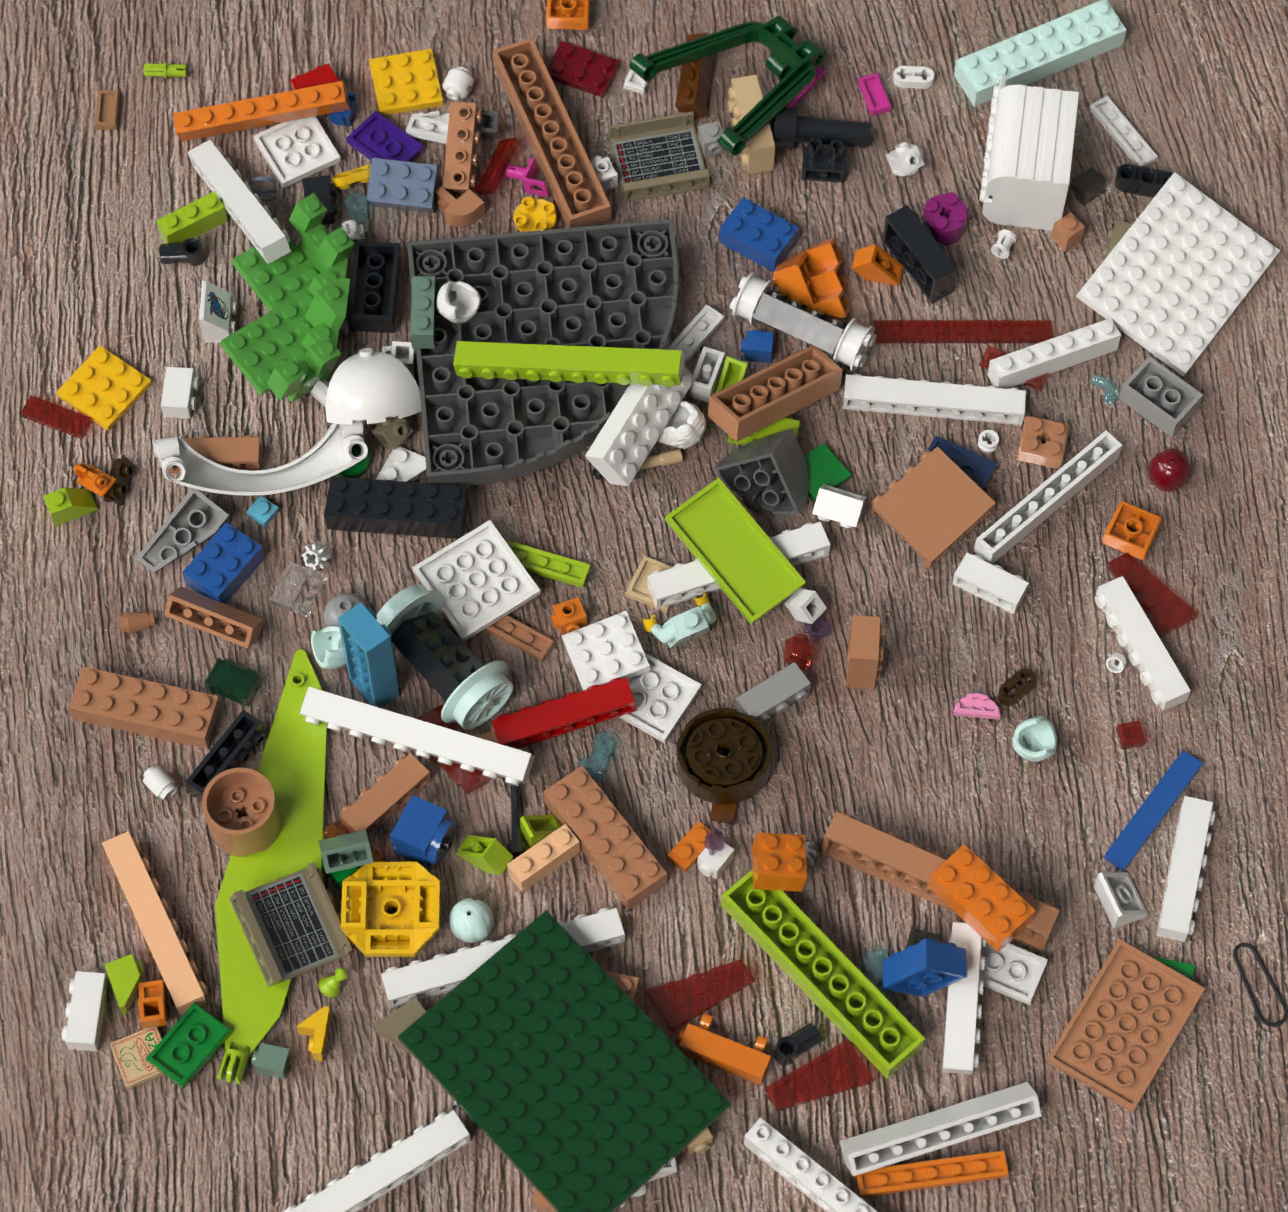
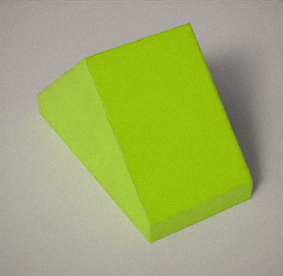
M728 355L715 393L747 378L749 363Z
M554 814L529 815L520 818L521 833L530 848L561 827Z

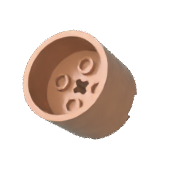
M232 768L216 775L205 788L202 797L203 813L211 836L221 850L233 856L245 857V855L254 854L261 850L265 851L275 842L281 829V816L273 788L265 776L249 768Z

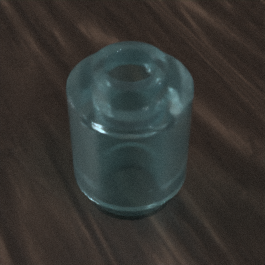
M359 192L351 193L346 197L345 206L348 218L357 221V223L364 222L369 215L366 197Z

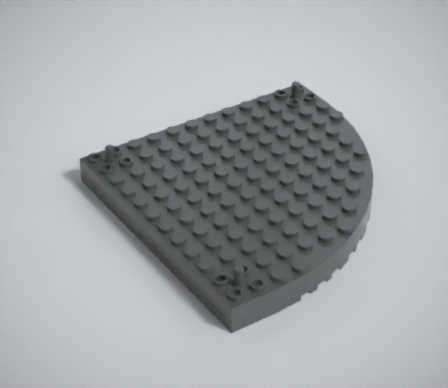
M673 219L407 242L411 293L412 276H435L436 300L440 288L450 281H460L471 285L479 292L481 297V305L477 313L466 323H453L439 313L436 306L435 349H416L428 483L462 486L480 485L511 480L557 464L577 454L595 441L630 385H620L618 383L598 384L595 382L575 383L573 381L552 382L550 380L530 381L528 379L507 380L505 378L485 379L483 377L462 378L456 375L453 366L457 341L667 350L676 321L678 302V262Z

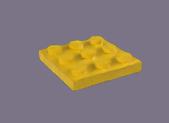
M432 48L369 59L379 113L382 116L444 106Z
M99 345L59 388L56 394L58 398L109 432L152 385V381Z

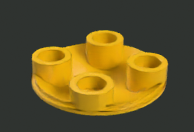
M525 197L513 215L514 225L520 232L551 230L557 219L553 203L543 199H533L532 197Z

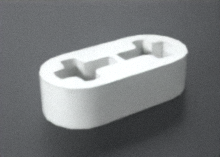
M899 66L894 70L893 82L898 87L926 89L933 85L934 72L929 67Z

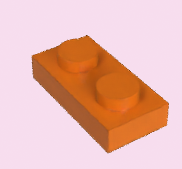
M698 821L667 854V858L686 873L698 860V856L717 835Z

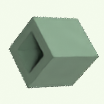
M260 1043L259 1050H255L252 1057V1065H254L256 1073L286 1079L292 1057L290 1049Z

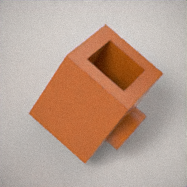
M579 597L552 606L553 615L550 616L551 623L554 629H559L561 635L587 626V615Z

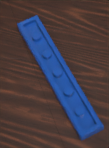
M1183 750L1106 852L1103 859L1123 872L1194 778L1203 763Z

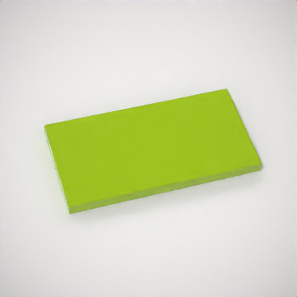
M720 478L714 480L665 516L664 520L751 625L806 584V581Z

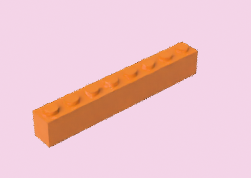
M343 81L177 112L173 113L176 135L183 142L350 110L347 88Z

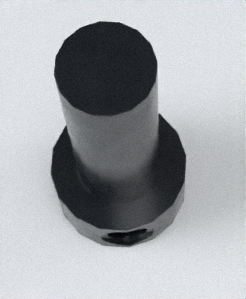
M795 106L785 107L770 121L775 148L781 147L792 150L794 142L808 143L812 138H814V142L820 139L822 144L830 145L833 140H836V144H838V140H841L844 146L868 148L870 142V122L797 116V108Z

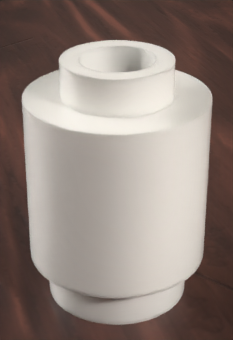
M152 766L143 775L145 777L143 783L158 799L167 801L178 790L176 782L161 766Z

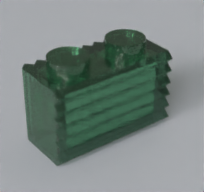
M218 658L205 680V685L208 690L249 707L261 687V681L256 671L250 668L242 669L230 659L222 660Z

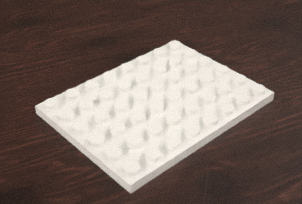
M1174 172L1078 292L1076 297L1105 319L1111 318L1117 328L1181 376H1184L1280 250Z

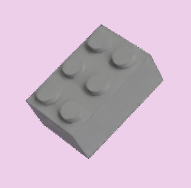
M1149 356L1122 385L1118 399L1170 437H1173L1199 409L1203 394Z

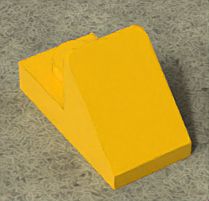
M324 1006L296 1027L298 1034L314 1036L310 1037L308 1051L312 1053L313 1060L324 1061L332 1016L328 1006Z

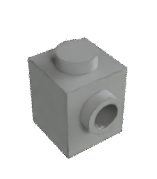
M719 121L698 126V142L704 158L725 153V148L717 142V139L723 133Z

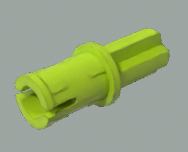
M164 62V64H144L143 67L144 76L164 77L165 79L167 77H187L186 64H167V62Z

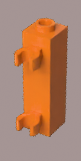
M705 1013L701 1018L699 1027L688 1023L686 1030L681 1029L676 1043L679 1044V1050L685 1056L762 1085L771 1061V1056L764 1053L768 1044V1038L759 1035L754 1048H749L709 1032L713 1016Z

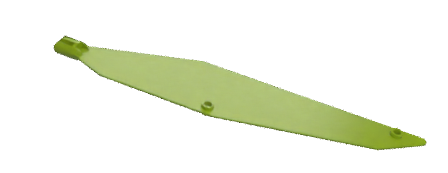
M302 649L295 652L257 771L268 779L273 788L281 816L279 835L275 842L265 851L261 850L254 854L245 855V857L230 856L215 903L223 1024L232 1031V1034L225 1041V1053L217 1079L223 1081L226 1074L227 1082L232 1083L235 1079L236 1084L241 1085L249 1056L280 1018L291 979L268 988L229 899L237 891L243 889L244 892L255 889L306 869L312 862L322 873V854L319 841L323 840L327 724L319 722V725L308 723L305 721L306 717L300 714L308 687L322 690L309 658Z

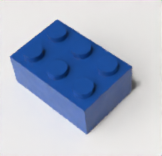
M743 197L719 228V242L774 272L797 244L799 227Z
M226 522L182 572L185 584L203 596L226 604L265 559L263 548L260 544Z
M933 938L922 939L920 943L908 946L907 949L893 953L891 957L883 960V989L919 997H925L967 977L966 949L956 947L954 943H939Z

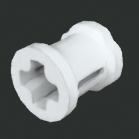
M1003 229L998 232V240L992 246L991 252L998 258L1007 259L1010 256V248L1012 244L1016 243L1017 237L1011 231Z

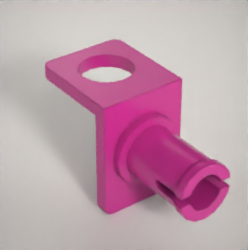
M535 158L530 159L526 168L508 165L506 177L522 180L526 193L544 197L549 196L546 183L535 180L539 171ZM532 185H537L542 190H537L533 188Z

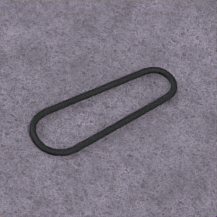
M1248 943L1238 944L1233 950V957L1257 1017L1267 1026L1275 1027L1283 1024L1288 1015L1287 1006L1256 949ZM1245 946L1253 951L1283 1006L1284 1017L1281 1021L1270 1023L1262 1018L1237 958V950L1240 947Z

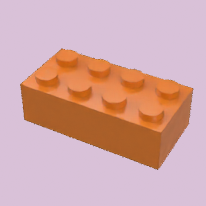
M965 844L929 877L928 887L998 953L1033 920L1036 910Z

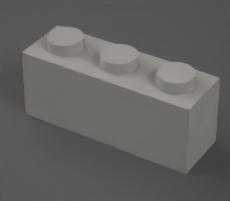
M794 662L737 697L736 708L740 713L754 716L764 725L773 715L777 713L782 714L787 711L794 702L805 700L809 696L811 683Z

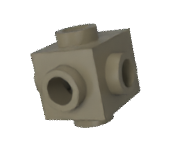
M396 416L386 418V422L379 423L372 432L384 448L396 449L408 441V436L413 430L409 426L410 422L406 417L399 419Z

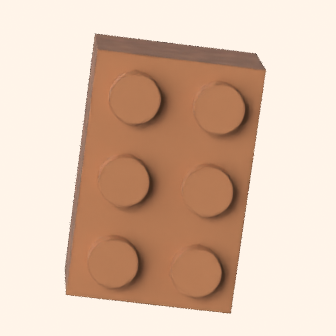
M852 615L847 651L846 688L874 689L875 681H880L884 647H882L884 626L880 625V617Z

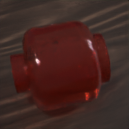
M795 634L794 637L788 638L784 646V662L788 666L795 662L800 670L806 669L813 662L814 642L804 634Z

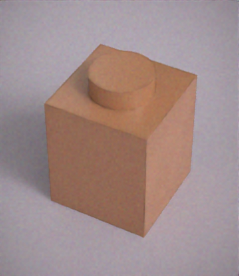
M1070 212L1054 223L1051 238L1066 252L1082 241L1085 226Z

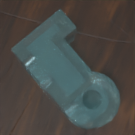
M606 732L597 734L594 737L593 750L589 759L582 757L579 763V767L583 766L595 780H602L613 755L614 739L612 735Z
M887 949L863 953L861 962L865 977L887 997L890 990L883 989V960L889 958Z

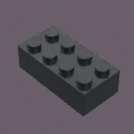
M906 205L886 216L883 242L900 264L904 266V269L928 300L933 304L953 293L958 266L953 259L947 256L942 244L936 242L931 230L921 223L917 212L912 211Z
M356 241L347 316L349 331L394 333L401 267L400 243Z

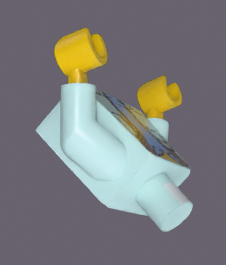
M703 592L704 596L700 598L694 597L697 607L670 618L663 626L657 623L656 615H651V619L642 618L645 631L651 632L662 643H667L671 649L709 633V625L716 621V614L707 593Z

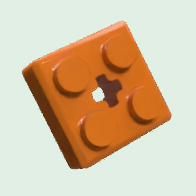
M547 0L546 28L588 30L590 0Z
M1121 500L1104 533L1102 543L1144 560L1160 528L1162 517Z

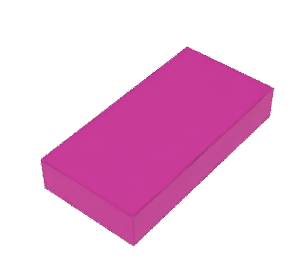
M878 73L857 78L858 86L871 116L892 110L891 103Z

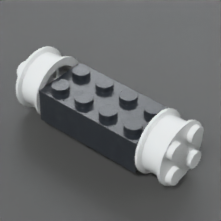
M752 272L748 277L743 276L739 284L740 291L730 304V309L733 310V317L741 316L748 319L750 325H755L759 320L834 354L833 362L836 364L841 362L849 366L852 372L856 371L859 366L863 368L868 358V355H866L868 348L874 345L877 335L874 334L873 326L867 328L858 324L856 318H853L849 324L839 319L831 318L829 320L827 319L828 314L813 309L809 311L807 310L808 305L797 300L787 301L788 296L777 291L774 292L773 280L764 281L758 278L755 272Z

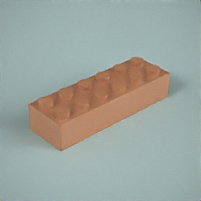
M812 345L711 395L709 398L708 417L737 442L840 390L843 369L816 346Z
M84 666L68 707L73 720L207 750L222 708L219 697L216 695Z
M580 766L543 791L546 806L555 815L562 826L566 824L580 841L581 851L627 910H630L667 884L666 871L583 766Z

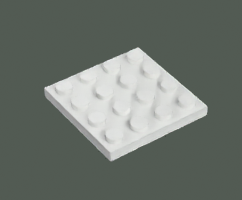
M491 520L412 567L413 572L427 592L435 590L443 594L444 605L441 612L462 642L541 594V590Z

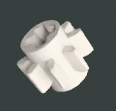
M348 220L342 224V229L354 242L353 248L356 241L365 239L363 224L358 225L357 221Z
M320 541L305 546L307 552L303 553L302 556L306 566L313 567L314 571L329 566V563L326 561L332 558L329 546L321 544Z

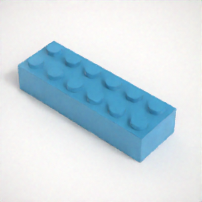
M360 602L337 618L348 676L370 705L383 708L399 697L398 687L400 685L396 678L398 674L395 670L396 663L393 659L395 654L392 651L393 643L390 640L392 634L386 625H380L377 622V616L370 607L366 609Z

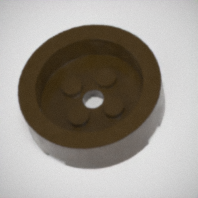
M733 708L707 710L692 718L685 725V729L678 738L677 769L679 777L684 786L693 795L704 801L722 805L745 801L757 794L770 776L772 766L771 739L763 724L752 715L748 716L737 712V709ZM725 747L730 749L731 752L726 757V755H721L718 750Z

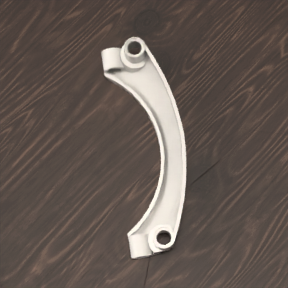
M353 421V425L332 423L325 435L305 454L284 465L264 470H239L217 464L197 453L180 436L156 439L157 456L166 480L202 491L229 495H270L303 488L348 469L363 460L368 454L367 445L364 443V438L361 437L363 436L362 421ZM354 444H359L361 446V453L355 457L351 453V448ZM173 465L178 466L180 469V474L176 478H171L168 474L169 468Z

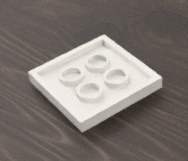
M315 116L283 122L253 136L254 142L282 188L341 162L340 155Z
M627 611L561 636L583 691L592 685L607 684L614 678L627 677V679L651 671Z
M644 653L651 671L628 679L637 711L620 716L619 718L665 743L701 690L702 684Z

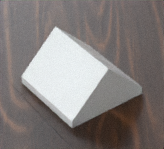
M1101 872L1098 874L1094 889L1114 929L1148 916L1128 873Z

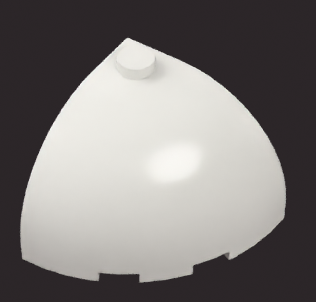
M371 348L361 349L359 353L343 361L336 369L328 386L326 419L329 423L353 425V421L367 420V424L386 422V418L398 416L401 419L421 412L420 391L410 371L393 356L373 351Z

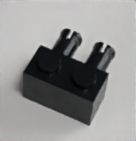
M814 138L810 139L808 146H804L801 180L845 183L847 149H844V143L838 140V144H836V140H833L830 143V148L822 147L820 139H817L816 142H814Z

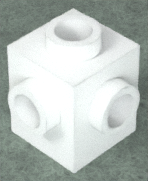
M907 142L897 145L894 151L886 154L894 175L902 177L912 175L918 171V168L925 165L921 149L917 145Z

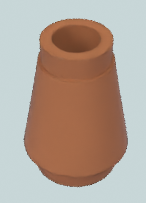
M124 612L123 615H119L121 632L128 633V635L150 626H155L152 612Z

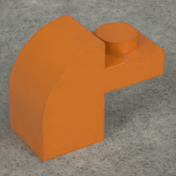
M163 979L138 983L140 997L138 999V1007L142 1028L168 1025V1009Z

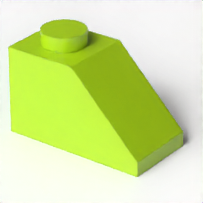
M64 487L43 495L55 527L98 510L89 489Z
M468 835L456 852L465 861L486 873L501 875L513 858V855L495 838Z
M133 954L104 964L123 1015L128 1014L139 993L138 983H143L140 975L145 974L141 961L135 962Z

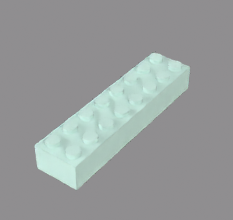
M1100 0L956 60L954 76L972 105L976 107L992 100L994 85H999L1002 74L1006 75L1005 87L1009 85L1031 84L1122 46L1127 30L1108 1Z

